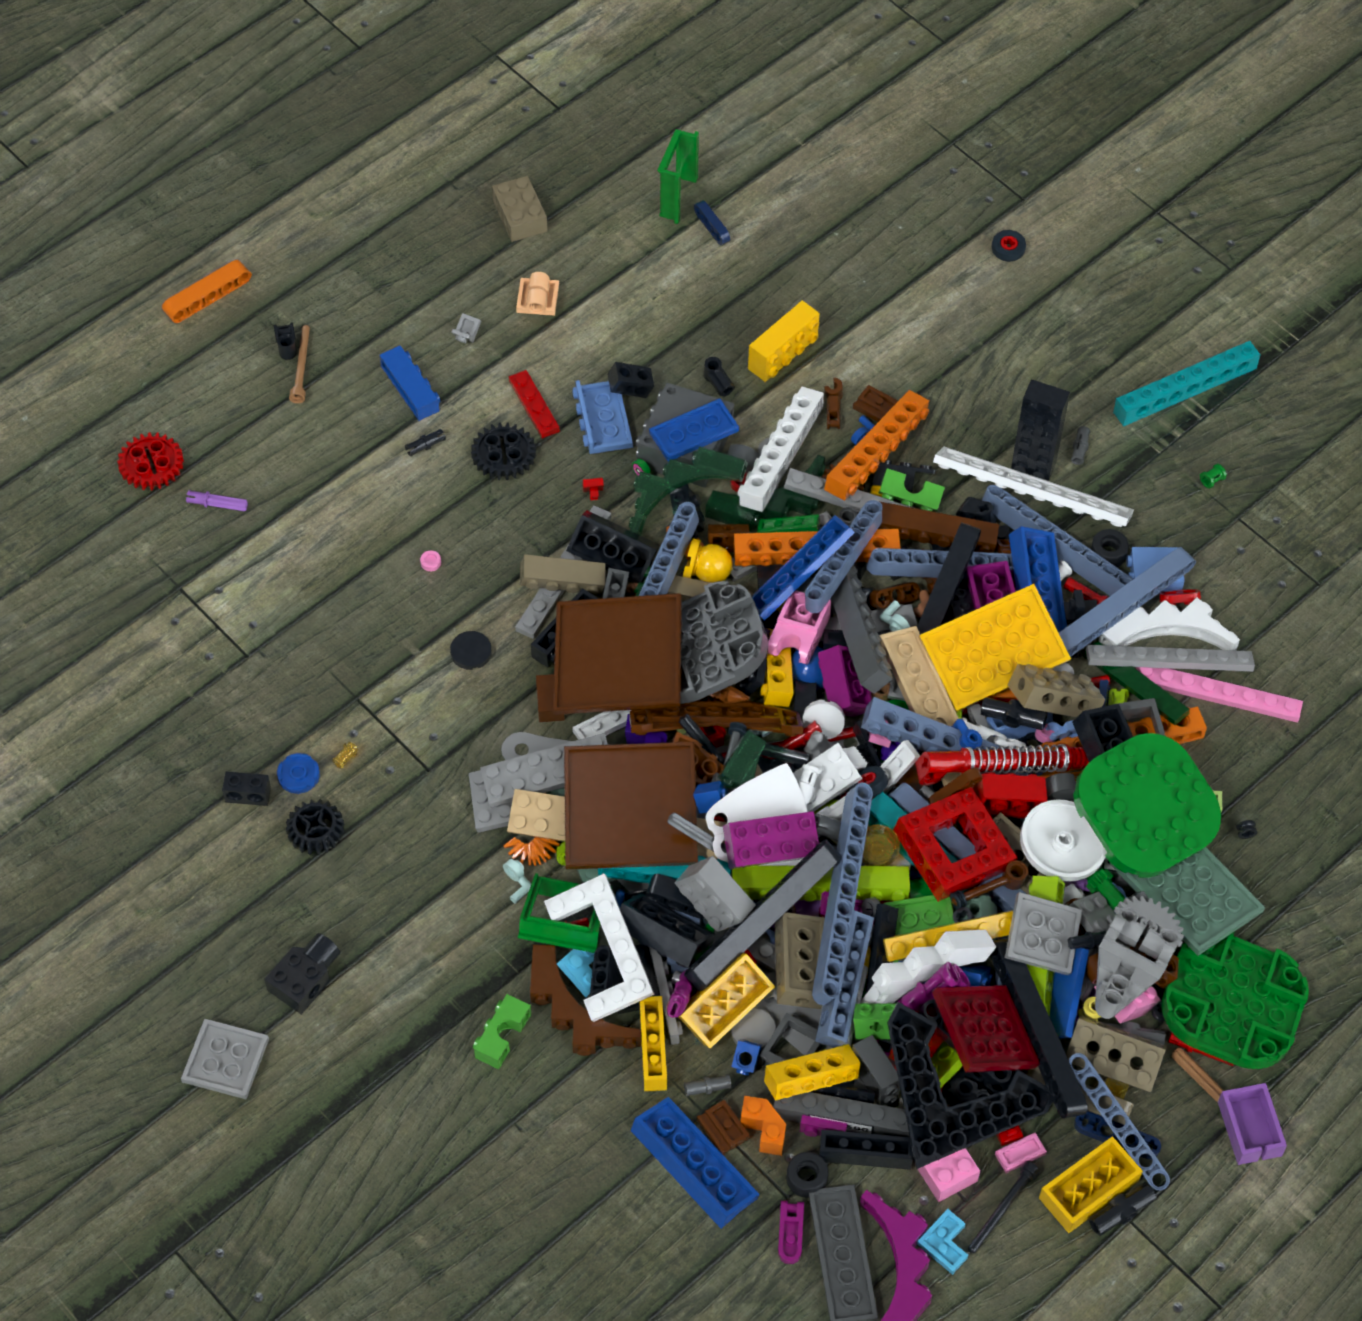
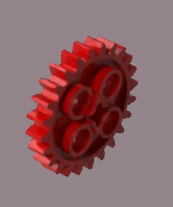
M149 432L147 437L140 434V439L133 437L134 442L127 441V448L122 447V453L118 454L119 460L117 463L123 480H127L128 485L134 483L135 488L141 485L142 490L150 486L151 491H153L156 485L161 489V484L163 483L169 486L168 480L175 481L174 475L180 476L179 469H183L182 463L184 458L178 442L174 443V439H168L166 434L160 437L159 432L155 436H152L151 432ZM146 448L149 449L151 459L156 470V474H153L151 465L145 451Z

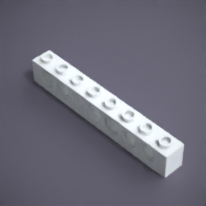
M801 387L799 392L794 394L792 404L786 407L784 417L779 419L776 431L771 433L768 444L763 446L760 458H756L753 470L747 473L744 485L741 484L739 487L738 496H740L741 506L763 512L823 408V392Z

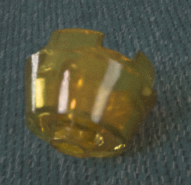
M871 825L867 827L862 861L868 866L890 865L895 861L900 851L898 836L892 829L884 825Z

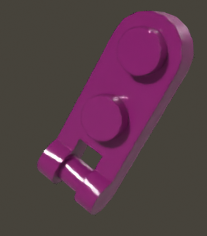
M781 1200L778 1256L785 1264H794L801 1257L804 1202L797 1201V1204ZM787 1213H796V1217H789Z

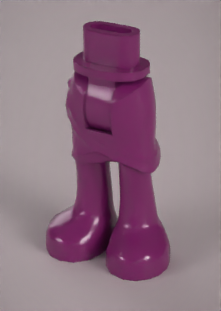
M946 962L926 983L918 982L916 987L905 994L898 1002L914 1011H919V1008L924 1003L934 999L932 992L936 988L949 986L970 987V982L958 965Z
M686 970L680 974V981L675 984L674 992L671 994L667 1004V1012L671 1018L679 1017L686 1010L690 998L697 993L693 989L695 987L684 976Z

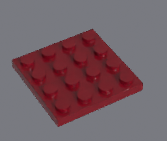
M1006 985L939 987L932 992L965 1072L1035 1069L1040 1065Z

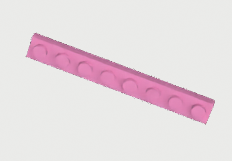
M1136 667V670L1166 691L1297 723L1300 718L1303 704L1301 700L1169 668Z

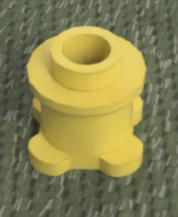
M1090 997L1085 1000L1083 1008L1078 1011L1079 1017L1082 1015L1098 1021V1018L1101 1016L1097 1014L1096 1010L1091 1008L1095 1009L1096 997Z

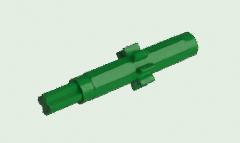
M1099 868L1094 874L1086 878L1088 880L1086 887L1092 894L1100 892L1107 900L1108 905L1114 910L1120 901H1124L1125 897L1112 883L1111 878L1113 875L1107 869Z

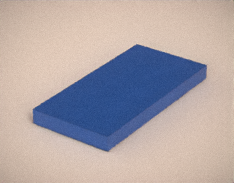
M720 398L649 428V434L668 462L739 431L738 424Z
M1084 948L1075 949L1070 975L1054 973L1049 1017L1058 1038H1072L1089 955V950Z

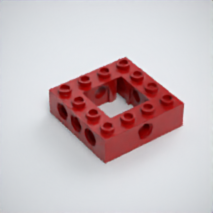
M972 787L900 817L893 829L938 902L950 897V894L958 890L964 891L1004 873L1007 865L1011 861L1017 860L1014 851ZM956 820H958L964 829L963 833L968 835L975 846L974 850L976 853L951 863L934 837V833L944 828H951Z

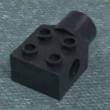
M317 933L304 948L292 947L264 979L267 991L302 1015L329 984L327 968L340 955L339 948L328 937Z

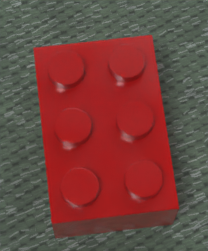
M986 772L981 774L983 779L973 787V790L991 817H996L1001 812L1005 817L1026 818L1033 808L1043 802H1047L1045 777H1038L1035 774L1019 776L1014 773L1001 775L994 772Z

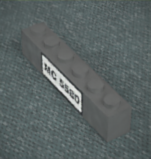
M811 1092L774 1101L773 1108L786 1121L801 1123L802 1115L847 1123L846 1132L909 1137L904 1109Z

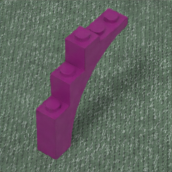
M866 1190L861 1196L860 1206L876 1220L884 1231L892 1248L896 1264L895 1294L889 1309L881 1321H917L932 1299L930 1290L921 1283L917 1284V1281L929 1268L930 1259L922 1249L915 1248L917 1241L927 1231L928 1224L921 1215L913 1214L911 1211L903 1217L897 1208L889 1207L885 1204L877 1193H871Z

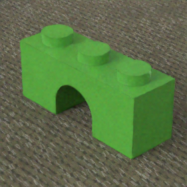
M888 468L885 470L878 494L882 495V498L892 501L896 499L901 501V504L910 507L915 505L921 507L920 509L933 512L938 510L945 487L925 481L919 493H910L904 486L906 474Z
M506 994L503 1000H499L495 1008V1015L492 1019L489 1018L487 1020L483 1035L481 1037L478 1036L473 1044L475 1058L496 1069L501 1067L510 1052L509 1042L499 1037V1034L506 1029H514L521 1033L531 1016V1005Z

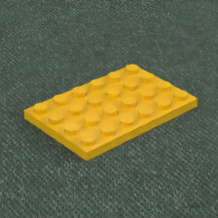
M1034 584L919 635L939 674L955 712L1008 689L1007 685L1017 664H1031L1037 668L1044 669L1047 667L1052 669L1071 660Z

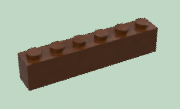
M880 502L882 504V523L878 529H899L900 539H910L920 543L951 547L962 522L981 529L980 538L974 552L994 553L999 524Z

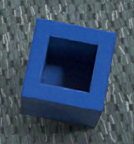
M722 781L697 785L693 796L699 814L707 813L715 803L729 794L728 789L724 788Z

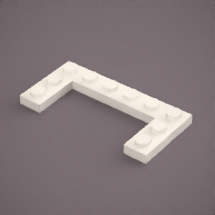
M605 874L544 901L551 920L555 921L564 919L593 905L624 982L583 1000L593 1022L654 995L652 986Z

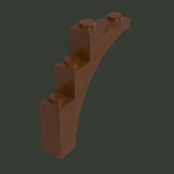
M533 945L530 986L531 1003H536L537 1005L552 1003V1028L558 1030L573 1028V1053L581 1056L596 1054V1046L603 1048L623 1046L627 1049L641 1047V1029L618 1026L602 1019L595 1022L591 1020L588 1011L569 993L560 977L556 963L555 945Z

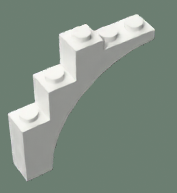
M1196 598L1182 612L1166 600L1150 614H1147L1145 609L1139 607L1100 635L1099 642L1107 646H1129L1139 640L1154 636L1178 635L1206 641L1222 650L1237 651L1240 639L1235 633L1223 627L1218 620L1211 617L1213 609L1206 602Z
M986 930L945 932L935 946L914 947L903 962L882 963L872 977L873 986L860 1004H893L908 991L915 988L918 982L923 983L930 979L946 962L958 966L984 962L994 951L996 945Z

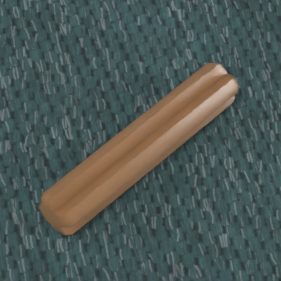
M1177 1048L1171 1057L1218 1102L1224 1090L1182 1048Z

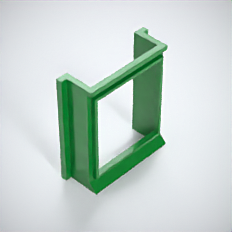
M675 129L657 170L660 173L661 212L659 216L674 220L675 224H678L680 220L681 179L694 183L698 179L699 132L697 131L693 134ZM676 150V172L668 171L667 168Z
M535 873L520 916L518 938L595 953L598 948L601 923L595 908L589 927L531 916L538 894L554 897L580 885L578 883L538 876V873Z

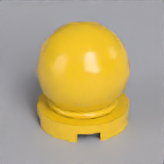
M693 539L688 552V557H691V560L687 561L683 577L692 578V575H696L700 581L710 583L725 581L733 570L732 557L727 549L716 544H708L702 547L700 545L701 540Z

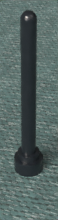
M1025 1161L1022 1165L1019 1179L969 1245L968 1251L970 1253L977 1252L1027 1182H1031L1038 1177L1041 1171L1034 1163Z

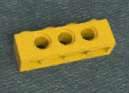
M769 629V630H770V636H771V634H772V632H773L774 629ZM791 647L784 648L778 656L767 654L765 679L760 690L761 696H764V705L790 706L793 696Z
M652 996L640 1001L644 1091L667 1090L662 996Z
M847 1044L766 1065L764 1082L776 1101L858 1079L860 1061L850 1045Z

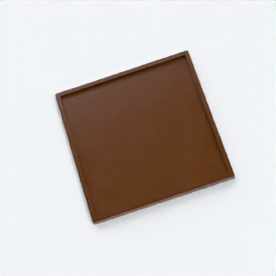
M681 593L557 602L553 692L554 715L681 707Z
M694 742L564 746L566 870L685 866L698 862V843L667 822L668 817L675 812L697 826L696 803L693 796L696 789Z

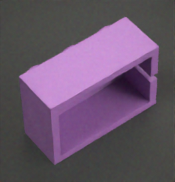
M1266 1083L1222 1091L1218 1105L1237 1164L1256 1162L1260 1156L1262 1160L1282 1157L1287 1145Z

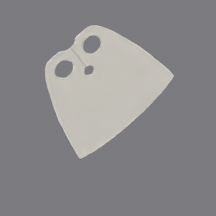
M787 763L744 783L709 809L706 814L708 829L714 834L712 845L718 859L728 862L727 853H724L721 849V843L725 840L723 827L717 826L714 822V816L717 813H724L727 816L728 824L731 822L807 812L800 787ZM802 859L758 866H796Z

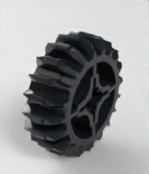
M311 799L310 804H306L303 801L301 808L295 806V812H290V819L286 821V834H288V840L290 843L292 842L295 849L299 848L301 853L306 850L309 855L313 851L320 855V850L328 853L329 846L335 848L336 842H341V835H344L343 827L345 825L342 813L338 811L335 805L331 806L329 801L323 804L321 799L317 803H314ZM326 818L332 822L331 828L325 824ZM299 826L305 830L306 834L304 836L299 833Z

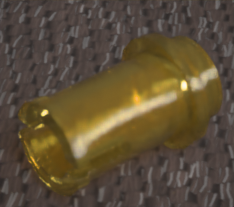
M352 742L345 743L343 745L344 748L332 759L334 765L339 769H343L353 756H357L359 749Z

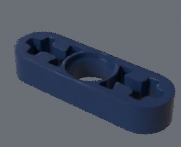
M704 200L694 204V211L697 217L717 243L723 245L729 242L730 235L728 230Z

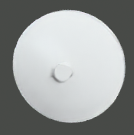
M1051 800L1043 802L1033 808L1023 822L1020 832L1022 850L1031 865L1046 876H1059L1062 881L1082 880L1094 874L1105 859L1107 851L1085 817L1080 818L1072 801Z

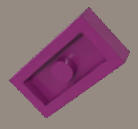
M802 1115L800 1132L810 1137L821 1136V1130L846 1132L847 1123Z

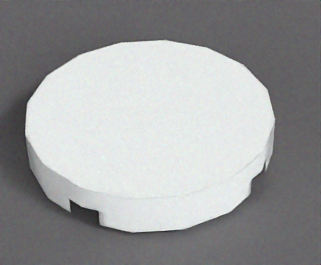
M817 700L810 703L805 708L802 717L804 728L813 721H816L822 729V734L828 737L827 740L839 735L845 725V714L842 708L832 701Z

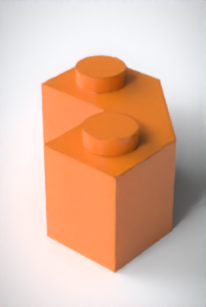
M744 1096L741 1123L747 1129L762 1131L759 1152L782 1156L786 1123L767 1099Z

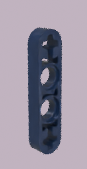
M1089 1111L1085 1115L1076 1116L1074 1127L1077 1132L1101 1142H1105L1113 1136L1121 1145L1114 1133L1110 1136H1105L1101 1133L1100 1128L1108 1126L1102 1116ZM1084 1119L1088 1120V1124L1086 1125V1127L1082 1126V1121ZM1112 1121V1124L1115 1128H1122L1124 1126L1123 1124ZM1095 1123H1099L1097 1125L1096 1131H1093ZM1138 1131L1147 1145H1153L1152 1152L1157 1157L1161 1150L1160 1141L1154 1136ZM1131 1135L1135 1142L1126 1145L1134 1148L1138 1145L1139 1139L1135 1135ZM1143 1154L1140 1156L1145 1159H1152L1151 1156L1148 1154Z

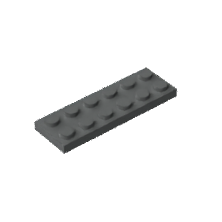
M846 1185L823 1188L815 1193H809L830 1321H878L855 1186Z

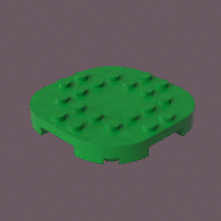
M1155 733L1136 735L1094 758L1084 767L1076 779L1073 797L1080 818L1085 817L1107 851L1105 857L1108 861L1125 874L1129 872L1138 875L1139 878L1158 876L1190 856L1202 851L1213 841L1219 831L1221 810L1216 795L1187 751L1179 743L1164 735Z
M1234 932L1199 956L1184 942L1177 955L1179 958L1178 977L1166 986L1162 998L1163 1016L1172 1033L1182 1042L1195 1049L1247 1069L1267 1068L1282 1060L1294 1043L1304 1005L1308 1000V982L1306 976L1303 977L1298 969L1299 964L1280 949L1276 948L1275 952H1272L1233 936Z

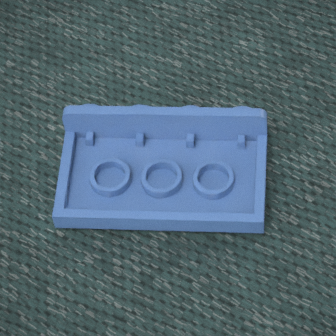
M579 380L575 381V387L572 388L573 398L578 399L576 411L577 415H581L582 418L579 419L581 431H585L583 443L584 447H588L589 454L633 448L622 394L611 393L609 381L580 385Z

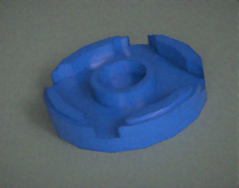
M296 753L287 756L283 762H280L277 769L279 784L284 790L300 794L308 792L315 787L319 781L320 771L318 763L311 756Z

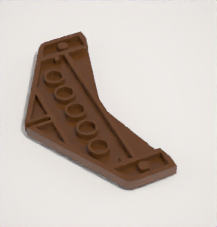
M709 695L694 702L681 704V707L631 710L629 714L631 733L636 735L683 729L679 724V719L685 714H688L698 727L703 728L714 725L728 728L731 722H740L746 725L747 729L784 733L790 737L803 734L802 720L797 711L751 701L725 704L722 700L712 697V701H710Z

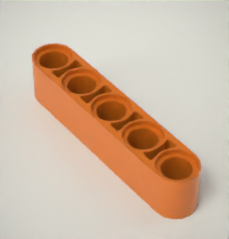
M234 260L168 298L163 303L162 310L174 323H179L246 284L251 279L252 274L240 260Z

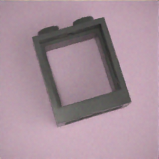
M1155 698L1118 703L1126 720L1151 717L1155 733L1166 736Z
M786 1013L759 1055V1064L766 1068V1065L785 1061V1059L772 1053V1050L788 1026L814 1040L806 1055L819 1052L824 1044L815 1041L818 1027L810 1026L804 1023L800 1017Z
M871 1035L854 1044L852 1048L860 1061L859 1078L867 1090L875 1091L874 1100L877 1105H890L899 1096L900 1086L897 1071L876 1039Z

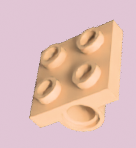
M534 272L530 278H521L516 312L555 316L559 280H549V276L543 272Z

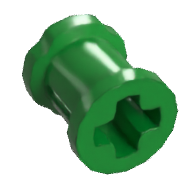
M1217 463L1209 471L1202 472L1200 480L1206 488L1210 489L1219 480H1225L1227 473Z

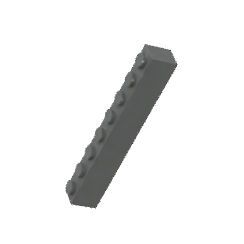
M853 565L831 599L860 685L875 694L889 683L893 677L890 671L891 666L885 657L886 652L880 643L881 637L876 631V623L871 617L872 611L866 603L867 597L862 591V583L858 579L857 569Z

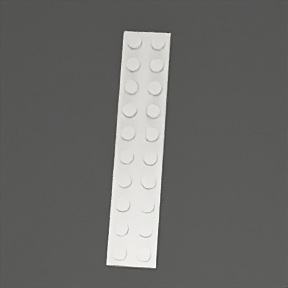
M943 447L935 455L933 461L943 469L952 468L961 475L967 476L970 474L976 476V479L979 481H991L1000 488L1009 487L1018 494L1025 495L1027 493L1033 495V498L1036 500H1048L1057 507L1066 506L1072 508V511L1075 513H1087L1096 520L1105 519L1118 527L1126 526L1134 509L947 447Z

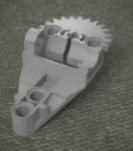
M1132 896L1131 901L1125 898L1114 909L1116 915L1099 945L1095 1010L1099 1016L1105 1019L1114 1017L1155 984L1163 975L1176 947H1180L1182 944L1181 940L1184 938V935L1181 933L1184 929L1179 927L1181 921L1173 919L1176 915L1175 913H1167L1168 906L1161 908L1160 901L1155 905L1152 898L1146 902L1143 896L1139 898V901L1135 896ZM1141 934H1143L1144 939L1138 950L1156 959V961L1149 960L1115 940L1119 939L1135 947Z

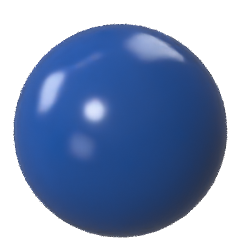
M816 647L808 665L799 663V650L792 654V678L794 685L795 679L816 683V691L824 689L818 653L824 651L823 648Z

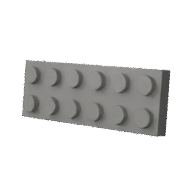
M605 733L480 767L490 807L512 802L515 789L545 793L565 787L564 746L608 745Z

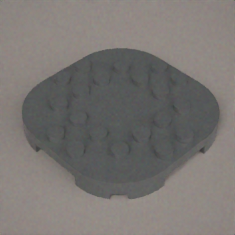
M728 581L710 583L704 586L705 592L682 602L681 704L697 701L747 678L763 662L768 650V637L758 608L748 590L742 585H730Z

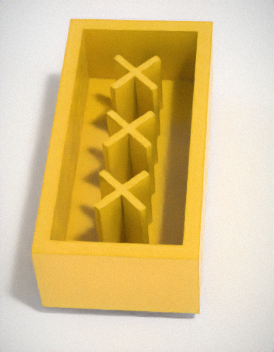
M803 300L749 345L748 370L764 382L775 377L781 368L788 366L796 355L802 354L810 343L813 344L818 339L820 313Z
M742 953L706 989L695 993L690 998L686 1010L679 1018L704 1046L711 1048L775 986L746 953Z
M1112 1136L1041 1189L1039 1199L1068 1233H1071L1087 1221L1089 1217L1106 1207L1114 1197L1126 1192L1138 1183L1143 1171Z

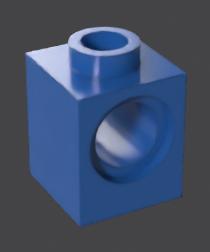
M742 1039L738 1040L731 1067L737 1068L736 1072L743 1075H749L750 1072L754 1073L757 1068L762 1045ZM743 1052L751 1054L752 1062L750 1064H744L741 1061V1054Z

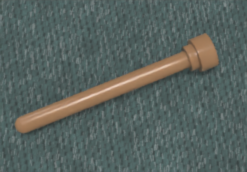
M308 325L302 327L295 386L290 390L289 400L293 403H303L305 401L306 392L303 388V379L310 331Z

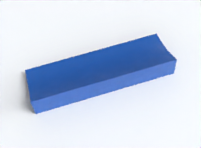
M836 515L831 518L752 596L760 617L765 621L855 532Z
M1020 526L1009 534L1016 591L1034 584L1059 633L1067 627L1054 533Z
M669 1097L635 1118L630 1131L720 1229L758 1199L759 1193Z

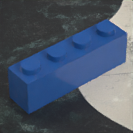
M400 345L380 354L382 369L418 421L440 411L439 403L441 401L439 395L431 390L428 379L422 377L420 368L417 364L414 365L412 363V358L408 351H404Z

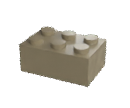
M528 176L492 186L493 202L511 242L547 232V216Z

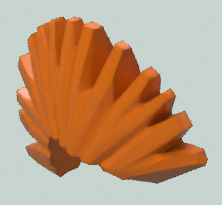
M514 837L503 846L504 848L514 847L508 853L513 855V859L522 855L520 859L522 864L528 857V866H531L532 861L534 866H536V861L541 865L540 858L545 863L547 862L545 858L551 859V856L545 849L556 853V850L551 845L559 846L560 844L557 843L558 840L535 837L531 842L524 844L521 840Z

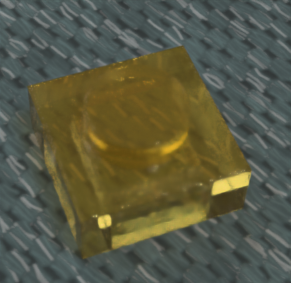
M1107 1077L1105 1084L1113 1096L1124 1100L1129 1084Z

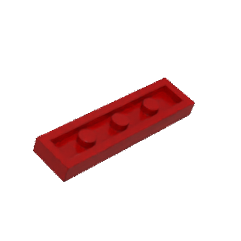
M527 370L508 376L512 388L540 437L545 438L560 432L559 425Z

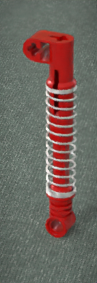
M1059 744L1058 746L1052 745L1051 748L1048 745H1045L1043 748L1038 745L1034 748V746L1030 745L1027 749L1023 745L1020 749L1018 746H1014L1013 749L1010 746H1007L1005 749L1002 746L998 747V749L992 746L989 750L987 747H983L982 750L979 747H976L974 750L971 747H965L957 751H925L917 759L915 766L920 785H932L939 782L946 773L960 772L963 774L972 768H978L981 774L987 771H992L995 774L1001 772L1004 774L1008 772L1023 773L1024 771L1026 773L1032 771L1044 773L1047 770L1048 772H1064L1071 768H1084L1089 761L1083 747H1069L1066 744ZM1023 747L1026 749V752H1021ZM1035 766H1037L1039 770L1035 771L1033 769Z

